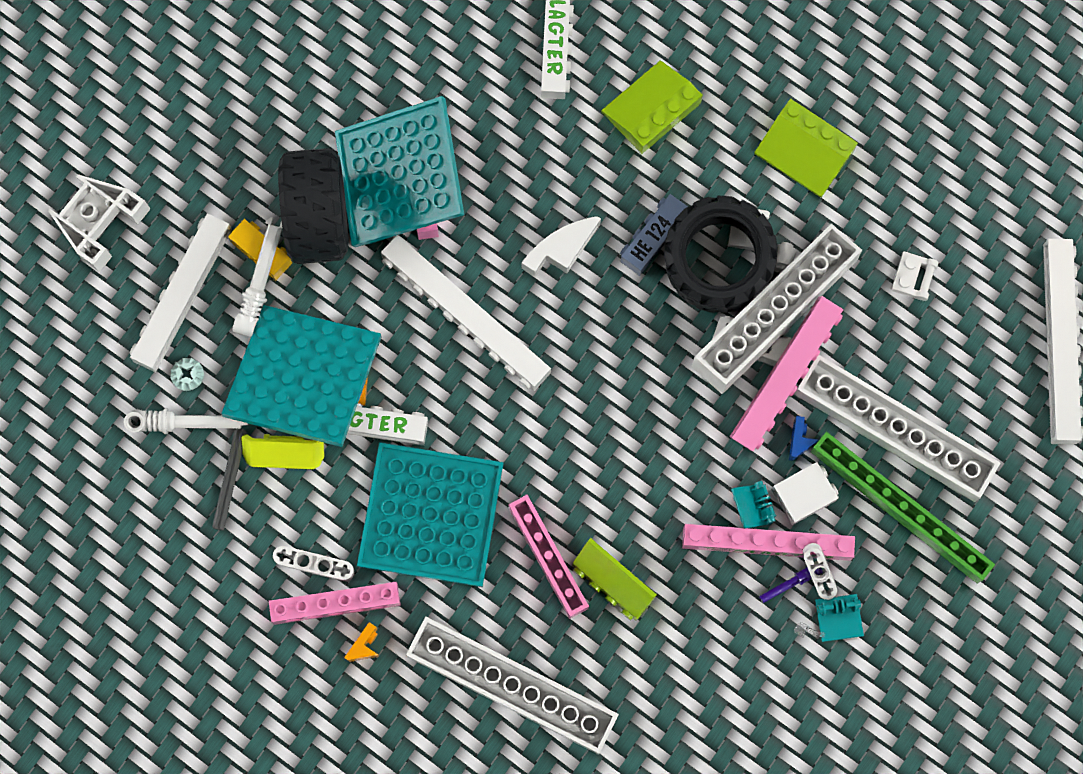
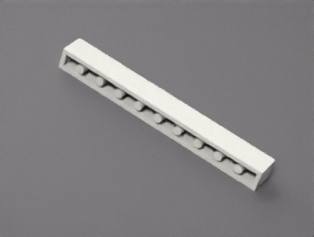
M397 235L381 251L382 262L389 269L393 267L398 272L397 275L404 282L408 280L413 285L412 288L419 295L424 294L432 307L435 309L439 307L443 311V316L448 321L452 322L454 320L459 325L458 329L466 336L470 334L474 338L473 342L479 348H486L490 352L489 356L494 361L502 362L505 365L504 369L513 376L515 374L521 379L519 382L526 389L531 388L535 391L550 375L551 368L400 236Z
M1048 239L1043 244L1051 444H1077L1083 439V426H1081L1083 407L1080 406L1082 386L1079 385L1082 370L1081 366L1078 365L1081 348L1080 345H1077L1080 327L1076 323V317L1079 315V307L1076 305L1075 300L1078 295V286L1075 285L1077 266L1074 265L1076 246H1073V239Z

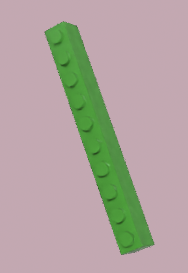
M827 431L810 451L975 583L978 584L983 581L995 566L991 560Z

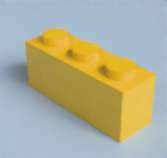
M244 219L228 238L235 247L257 264L265 236L260 232L261 229L253 221L249 223ZM284 247L276 248L269 276L275 281L292 264Z

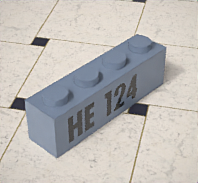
M671 194L666 199L663 197L657 205L658 210L655 214L650 213L646 218L644 228L642 230L639 228L633 235L634 241L630 246L626 244L621 250L620 262L640 276L665 245L668 230L674 223L675 218L688 206Z

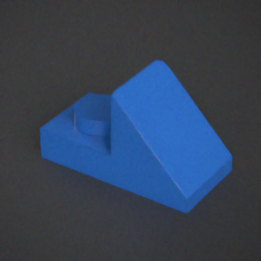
M796 416L794 419L789 454L790 461L798 458L819 441L802 437L806 436L807 424L804 423L805 417Z

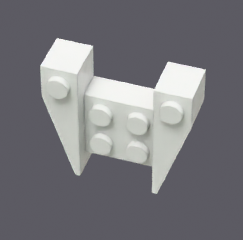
M77 175L76 177L82 184V187L59 215L51 209L48 212L81 259L100 272L112 256L106 248L96 242L99 236L119 212L136 224H139L149 212L150 207L145 200L129 189Z

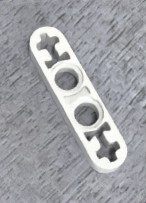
M287 546L277 547L273 552L274 561L280 566L340 581H348L354 575V568L347 561ZM283 551H286L288 556L293 557V552H295L294 564H290L292 560L284 558L283 562L280 561L278 553L282 554ZM302 555L309 557V564L305 567L298 565V558ZM323 560L330 563V568L326 572H321L318 569V564ZM334 562L337 563L336 567L340 569L347 566L350 573L342 577L341 572L335 571V575H332Z

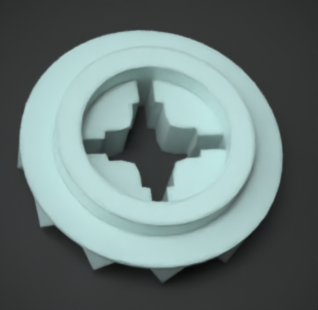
M182 358L175 362L171 369L170 378L178 389L190 391L202 383L204 370L201 364L193 358ZM182 368L187 371L192 370L190 372L192 380L188 377L182 378L184 375L181 370Z

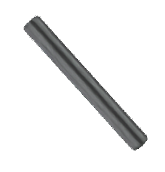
M236 428L234 431L212 525L216 530L221 531L225 528L242 455V436L247 433L244 429Z

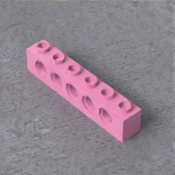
M397 582L269 601L271 622L274 625L401 606Z

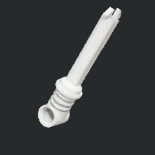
M272 217L265 222L268 224L251 285L246 288L245 292H242L243 301H245V303H242V306L244 307L240 308L242 313L239 312L233 325V332L247 337L253 335L254 328L259 320L257 316H260L258 311L262 309L260 306L267 302L264 289L282 231V221L280 227L271 225Z
M168 408L159 411V413L158 411H154V413L149 411L147 413V411L137 409L128 413L124 418L125 428L134 433L147 431V429L150 432L152 430L157 432L159 429V432L168 434V432H172L175 428H242V425H248V423L225 418L222 415H175ZM132 416L140 418V426L132 424Z

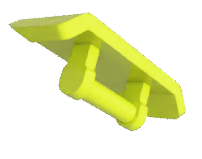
M246 434L242 436V454L246 463L251 467L315 469L321 465L324 459V442L305 440L304 437L272 436L264 434L262 439L252 438Z

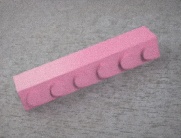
M528 495L510 503L509 510L569 619L586 611L589 605Z

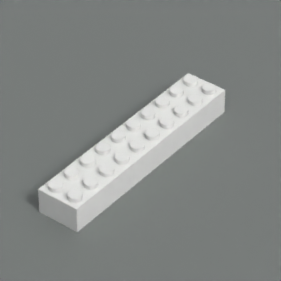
M830 224L694 357L691 367L723 394L815 303L819 296H822L857 262L862 249L834 225Z
M820 355L813 362L794 393L797 397L973 502L981 498L1000 465L999 461Z
M425 617L406 654L408 658L598 755L619 715L428 617Z

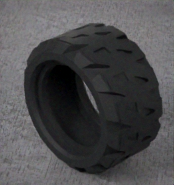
M331 148L287 151L282 155L278 166L280 212L287 255L297 264L341 261L348 252V226L340 157Z
M718 195L717 198L706 197L694 202L692 206L683 209L670 226L664 250L666 272L671 285L687 303L712 313L734 312L742 307H746L770 284L777 263L778 247L770 222L754 205L745 200L739 201L732 196ZM715 224L731 225L741 230L750 239L755 251V263L747 276L739 282L728 286H713L698 279L690 270L686 261L688 244L696 233L707 226Z

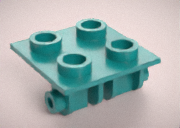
M762 481L754 483L755 485L731 488L744 529L770 525L776 521L773 506H770L772 502L765 503L766 500L770 499V496L763 497L768 495L766 484H763Z
M857 594L815 600L822 642L864 636L859 609L861 608V601L858 599Z

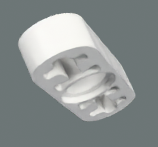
M816 543L806 545L803 549V556L817 592L823 599H832L837 594V587L822 548ZM814 551L817 557V561L814 562L812 555H810V552ZM817 568L826 569L823 575H816L814 573ZM826 581L828 587L830 588L829 591H826L824 589L823 582Z

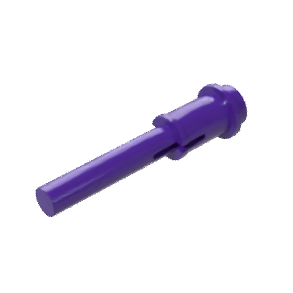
M808 567L794 573L795 576L760 595L761 602L765 603L795 585H803V583L811 580L812 577ZM817 568L814 573L816 575L822 574V568Z

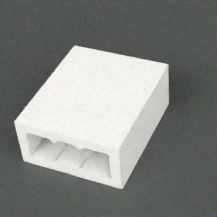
M818 462L774 485L771 489L792 525L834 503L838 499L837 495L839 493L833 483H829L826 478L828 476L827 471L822 465L819 466Z

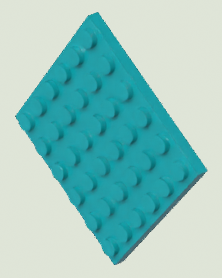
M440 96L335 131L353 247L363 246L464 215L444 97Z
M263 305L259 320L256 323L253 335L250 338L221 413L222 416L342 447L382 338L381 333Z
M379 442L357 567L483 587L504 462Z

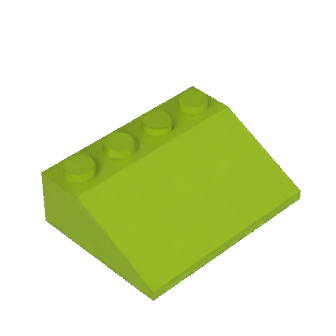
M660 60L602 109L601 112L643 154L701 104L703 95L689 80Z
M790 98L754 154L822 198L855 151L858 142Z
M592 538L588 540L572 563L574 567L573 572L580 578L586 577L590 581L589 585L598 593L601 590L606 595L605 599L615 607L617 604L622 608L621 613L630 621L632 619L637 621L657 595Z

